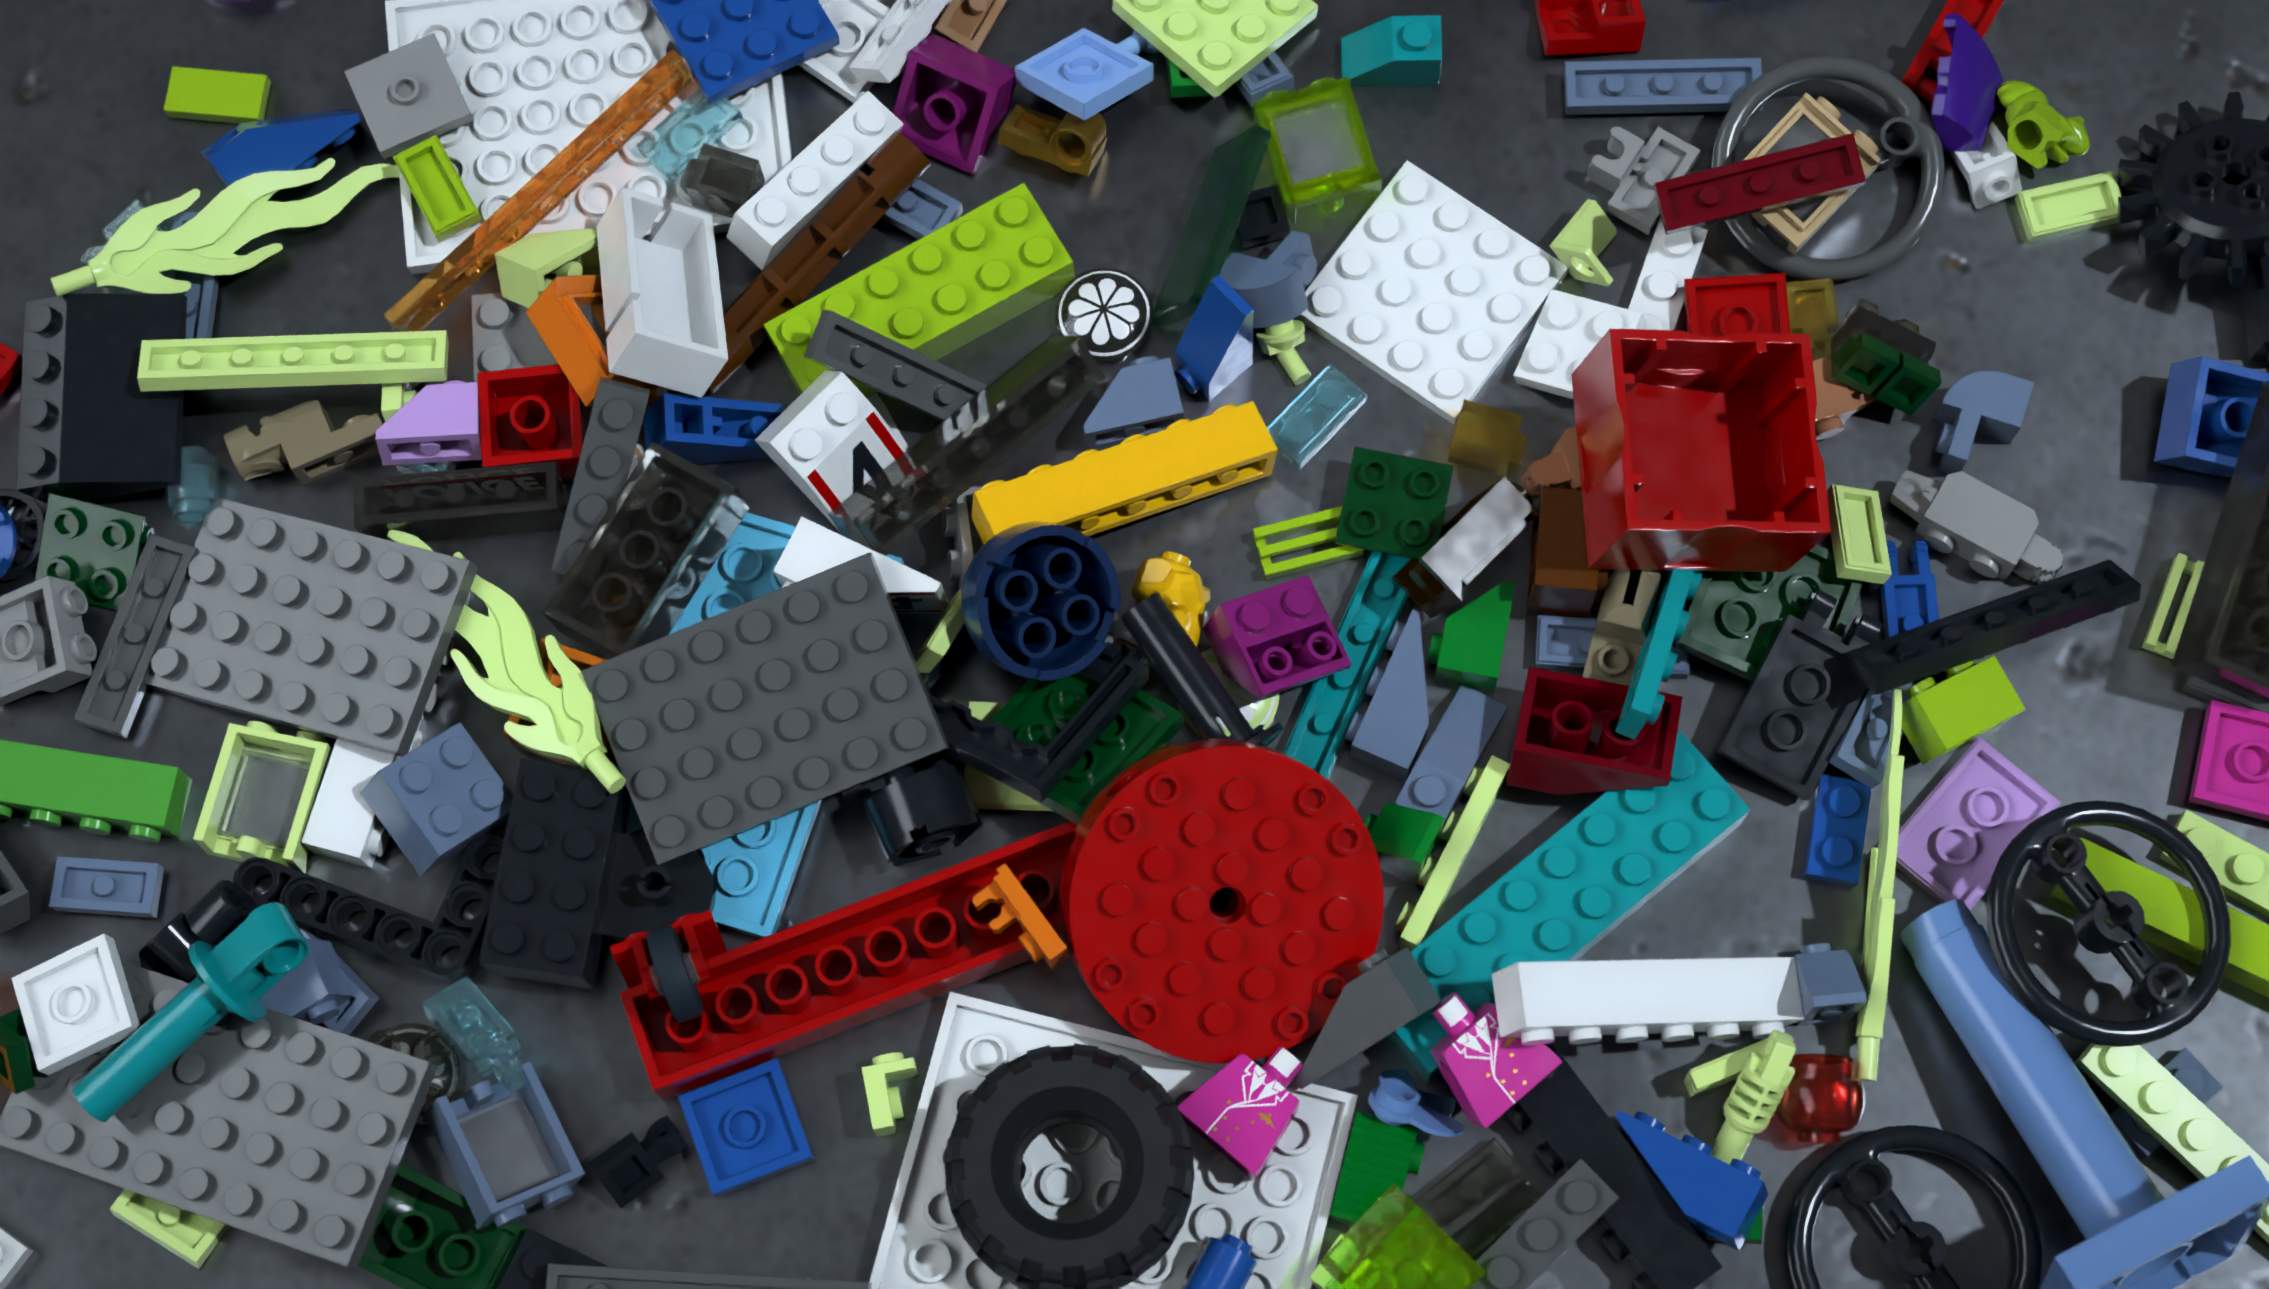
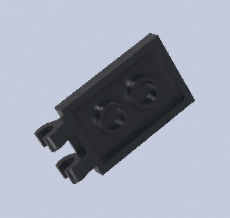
M1820 589L1817 593H1810L1802 608L1800 619L1791 614L1784 615L1714 752L1803 800H1810L1867 689V686L1847 669L1848 652L1873 643L1883 625L1866 614H1863L1861 618L1856 616L1848 629L1846 639L1824 628L1823 626L1838 599Z

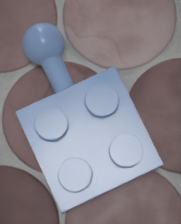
M1083 28L1015 66V83L1085 121L1152 82L1153 64L1137 56V54L1141 52L1157 54L1160 51L1135 30L1133 35L1114 44Z

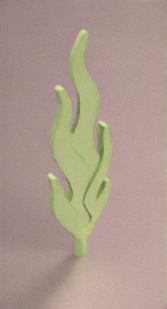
M328 158L315 168L269 171L252 174L235 181L222 190L197 215L177 229L158 231L157 226L160 223L186 210L200 197V190L192 189L181 197L151 205L130 216L116 230L104 248L93 259L87 261V266L50 278L57 297L96 284L97 288L114 286L145 294H178L188 291L191 288L189 281L168 278L160 272L175 270L208 276L233 275L250 269L266 258L278 253L283 247L281 243H273L247 255L234 254L235 251L247 242L275 230L309 227L326 223L337 215L368 184L386 178H400L399 168L397 165L382 163L360 167L327 190L313 197L288 202L268 200L279 190L295 188L320 180L335 166V160Z
M390 530L387 536L394 542L433 551L414 535L397 530ZM456 552L453 555L454 557L466 559L460 552ZM476 574L470 590L486 604L489 617L475 612L464 604L455 632L464 637L476 650L483 661L489 678L481 677L467 657L454 648L451 650L450 655L458 666L466 685L482 702L497 711L537 724L525 726L510 721L506 722L504 725L505 731L518 743L541 755L571 761L580 765L585 770L589 768L609 793L619 791L625 785L626 779L604 754L607 750L603 745L601 737L600 717L581 670L566 656L559 641L554 636H546L545 646L548 658L559 673L563 683L562 689L553 686L544 670L535 632L527 614L514 598Z
M1894 689L1892 692L1891 729L1881 792L1878 848L1871 847L1860 972V979L1866 992L1867 1002L1858 1011L1855 1034L1858 1038L1855 1079L1863 1081L1877 1080L1880 1039H1883L1895 910V899L1892 897L1904 756L1899 755L1902 726L1901 689Z

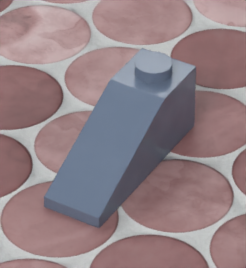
M1462 684L1420 754L1394 804L1436 813L1444 817L1443 831L1452 811L1463 794L1473 769L1480 762L1508 706Z

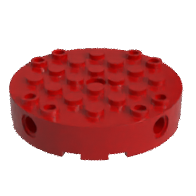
M1207 739V741L1191 742L1180 746H1169L1146 756L1116 776L1095 798L1077 825L1076 835L1071 844L1067 861L1063 864L1060 882V909L1062 911L1066 946L1080 977L1097 1001L1123 1028L1153 1048L1176 1057L1206 1063H1230L1242 1053L1251 1060H1257L1271 1056L1279 1046L1289 1049L1324 1027L1344 986L1362 975L1357 965L1375 954L1383 920L1384 889L1380 863L1372 838L1352 804L1331 782L1287 754L1250 741L1235 739ZM1229 887L1231 898L1227 904L1228 907L1217 911L1210 910V901L1215 892L1221 888Z

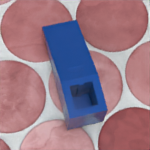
M351 108L240 123L201 151V153L228 187L235 181L256 173L295 171L310 168L317 161L314 154L329 143L332 147H337L349 140L357 132L354 125L363 119L359 113Z
M1619 1110L1615 1117L1622 1132L1694 1229L1739 1251L1768 1197L1765 1183L1759 1179L1761 1173L1741 1160L1733 1158L1730 1164L1711 1156L1713 1149L1692 1136L1684 1135L1682 1140H1679L1663 1132L1665 1125L1646 1113L1637 1111L1635 1116L1632 1117Z

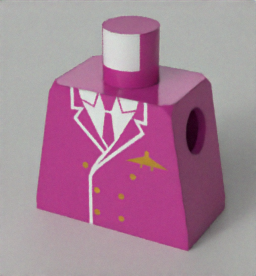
M1453 992L1442 999V1002L1438 1003L1431 1010L1432 1015L1448 1033L1430 1050L1431 1055L1467 1119L1474 1126L1482 1128L1490 1126L1562 1063L1561 1059L1545 1044L1524 1046L1522 1045L1521 1037L1500 1038L1495 1003L1486 1002L1472 1013L1459 995Z
M1281 1046L1275 1050L1262 1067L1242 1053L1181 1102L1177 1108L1185 1124L1254 1182L1261 1174L1299 1109L1300 1101L1285 1088L1301 1071L1303 1065L1294 1055Z

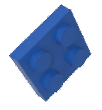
M777 1058L678 1096L714 1197L814 1160L785 1075Z

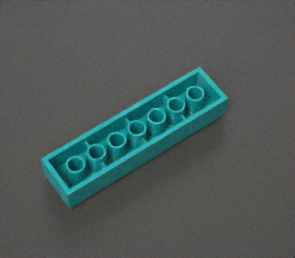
M1680 731L1676 738L1669 786L1606 791L1415 947L1411 954L1440 1000L1456 992L1473 1013L1486 1002L1495 1003L1492 981L1493 973L1517 962L1576 961L1740 826L1749 813L1750 808ZM1434 1007L1387 1036L1426 1083L1441 1072L1430 1050L1448 1034L1432 1015L1431 1010Z

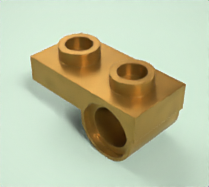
M1017 104L1001 126L997 144L1013 149L1020 155L1032 156L1057 165L1066 172L1079 173L1088 177L1104 153L1107 136H1105L1106 122L1099 112L1085 121L1067 112L1063 120Z

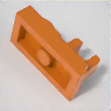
M1004 863L996 869L998 875L993 878L994 882L973 897L974 907L979 911L990 903H1005L1001 906V914L989 923L992 932L999 934L1018 921L1024 931L1018 937L1023 948L1035 963L1044 958L1053 970L1069 959L1068 949Z

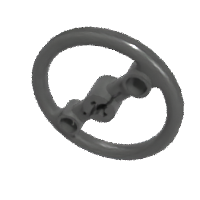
M1830 55L1804 57L1783 63L1762 74L1747 86L1733 102L1721 123L1713 147L1712 168L1735 162L1738 140L1749 117L1770 96L1790 85L1807 80H1842L1863 86L1890 103L1900 114V117L1888 120L1878 133L1868 137L1879 149L1875 153L1881 159L1879 164L1884 163L1885 165L1895 166L1902 164L1910 157L1920 159L1921 181L1915 206L1908 219L1896 234L1882 245L1864 254L1850 258L1831 260L1811 258L1797 253L1793 255L1786 248L1775 243L1758 228L1751 214L1725 220L1732 234L1747 251L1762 263L1781 273H1785V275L1805 281L1825 283L1852 281L1873 275L1895 263L1915 245L1927 230L1937 211L1943 191L1945 165L1942 144L1936 132L1934 122L1923 103L1910 88L1892 74L1873 64L1850 57ZM1897 133L1901 135L1906 141L1907 149L1899 151L1889 147L1885 140V134ZM1830 194L1817 198L1827 199L1830 196Z

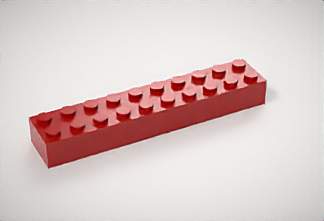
M1069 821L706 959L711 978L700 981L694 964L690 965L702 1000L704 1012L694 1019L680 1023L674 1019L658 978H656L660 997L652 1000L649 999L643 984L619 992L653 1091L662 1100L669 1099L1032 960L1018 940V937L1024 933L1018 921L999 934L993 933L989 927V923L1001 914V906L1005 903H990L977 911L972 901L977 893L994 882L993 878L998 875L996 869L1004 863L1066 945L1062 911L1060 909V882L1063 864L1067 861L1071 844L1076 835L1077 824Z

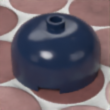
M1027 522L1011 526L999 532L988 540L974 556L963 582L961 595L962 615L971 640L978 650L993 664L1010 673L1040 681L1058 680L1069 677L1086 668L1107 646L1104 640L1110 630L1115 610L1120 611V586L1111 559L1093 538L1087 537L1073 528L1055 523ZM1055 629L1071 633L1072 636L1071 638L1067 637Z

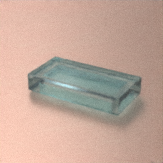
M698 87L636 146L639 152L673 183L734 127L743 116L741 111L725 96L709 104L702 90Z

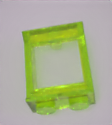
M1331 77L1322 78L1314 81L1307 88L1292 92L1276 90L1266 94L1261 100L1254 101V124L1273 185L1277 184L1289 225L1296 223V208L1322 202L1325 212H1333L1342 208L1344 195L1362 190H1367L1371 203L1376 201L1381 194L1382 177L1377 170L1350 86L1349 77L1338 80Z

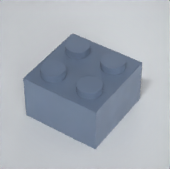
M460 722L379 770L360 793L420 877L466 849L476 837L490 834L501 827L509 818L513 798L510 790Z

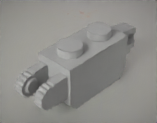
M1905 470L1888 500L1919 523L1915 532L1923 536L1924 541H1927L1931 548L1942 553H1955L1968 560L1970 567L1983 576L1989 578L1999 577L2006 580L2009 574L2013 572L2028 581L2032 580L2033 584H2041L2054 579L2055 573H2058L2064 566L2065 559H2063L2064 554L2061 553L2062 549H2058L2057 545L2052 546L2051 542L2034 534L2039 525L2035 510L1963 471L1948 474L1943 483Z

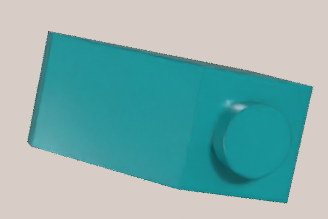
M1441 15L1391 16L1341 38L1342 87L1439 85L1442 65Z

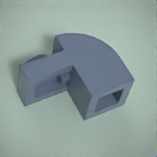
M1292 230L1266 260L1233 252L1207 281V285L1219 274L1254 309L1253 328H1266L1290 321L1309 307L1304 288L1318 274L1317 261L1313 254L1309 234Z
M1998 371L1974 372L1955 382L1947 391L1933 417V420L1944 423L1935 448L1936 452L1943 454L1938 471L1947 474L1961 471L1968 460L1975 434L2011 444L2021 428L2034 382Z

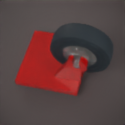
M711 910L700 914L692 913L681 916L670 925L650 932L634 933L623 942L610 946L612 956L628 988L643 984L650 1000L665 995L671 1013L678 1023L694 1019L704 1013L696 983L711 978L706 959L728 951Z

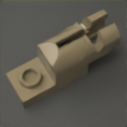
M319 400L306 401L273 416L262 417L260 419L262 427L258 436H255L248 426L244 425L224 434L223 437L231 458L245 481L258 476L285 470L284 465L289 463L291 470L304 486L379 454L376 443V430L384 424V421L378 413L371 416L358 415L347 420L342 428L335 430Z
M1609 570L1606 589L1602 597L1582 677L1630 685L1643 640L1647 636L1663 570H1642L1640 574H1633L1631 570Z

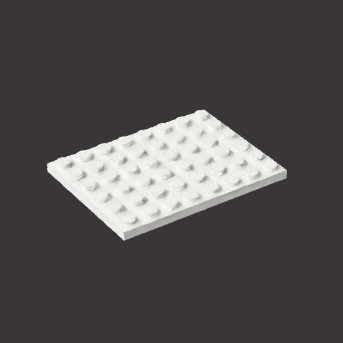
M648 0L385 1L389 52L435 33L474 120L437 137L483 219L482 221L438 242L399 170L407 268L411 274L496 263V252L532 233L597 228L596 226L621 187L663 199V208L642 238L643 240L649 238L671 202L712 214L714 234L728 232L735 212L793 160L783 73L781 72L709 106Z
M950 992L869 1281L872 1282L871 1289H1021L995 1274L977 1257L965 1241L952 1215L945 1181L947 1143L957 1118L956 1115L968 1095H971L986 1079V1075L1003 1062L1008 1063L1026 1054V1051L1050 1045V1047L1074 1046L1075 1043L1098 1046L1101 1050L1119 1056L1121 1054L1140 1065L1157 1082L1161 1083L1177 1107L1229 1063L1191 1061L1160 1051L1139 1039ZM1293 1079L1285 1089L1300 1101L1299 1109L1261 1174L1254 1182L1186 1124L1193 1149L1194 1185L1192 1200L1184 1225L1170 1249L1155 1266H1152L1135 1281L1119 1289H1183L1209 1238L1214 1237L1221 1240L1224 1232L1245 1241L1253 1247L1249 1256L1258 1263L1244 1289H1311L1312 1281L1309 1277L1316 1269L1358 1095L1312 1083L1300 1089L1295 1081L1296 1079ZM1063 1124L1041 1133L1027 1148L1020 1167V1183L1026 1200L1039 1214L1059 1223H1080L1098 1216L1111 1204L1121 1182V1162L1112 1143L1099 1131L1082 1124Z

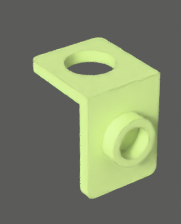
M1587 199L1549 246L1559 260L1569 267L1568 272L1575 280L1607 287L1613 282V278L1597 257L1614 238L1617 229L1596 200Z

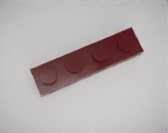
M1851 133L1656 182L1654 184V191L1665 234L1669 235L1861 187L1866 183L1855 137Z

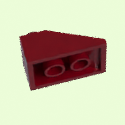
M1529 667L1506 785L1555 795L1669 786L1683 696L1657 692L1665 696L1660 714L1654 725L1646 722L1634 740L1615 732L1629 686Z

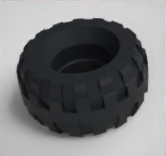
M1075 1043L1074 1046L1050 1047V1045L1026 1051V1054L1008 1063L1003 1062L986 1075V1079L971 1095H968L956 1115L954 1127L950 1138H948L945 1156L946 1192L952 1215L963 1238L977 1257L995 1274L1021 1289H1119L1135 1281L1152 1266H1155L1170 1249L1184 1225L1191 1204L1194 1185L1193 1149L1187 1126L1174 1100L1161 1083L1157 1082L1140 1065L1121 1054L1119 1056L1101 1050L1098 1046ZM1063 1124H1082L1099 1131L1112 1143L1121 1162V1182L1111 1204L1098 1216L1085 1222L1073 1224L1055 1222L1039 1214L1026 1200L1020 1183L1021 1162L1031 1142L1044 1131Z

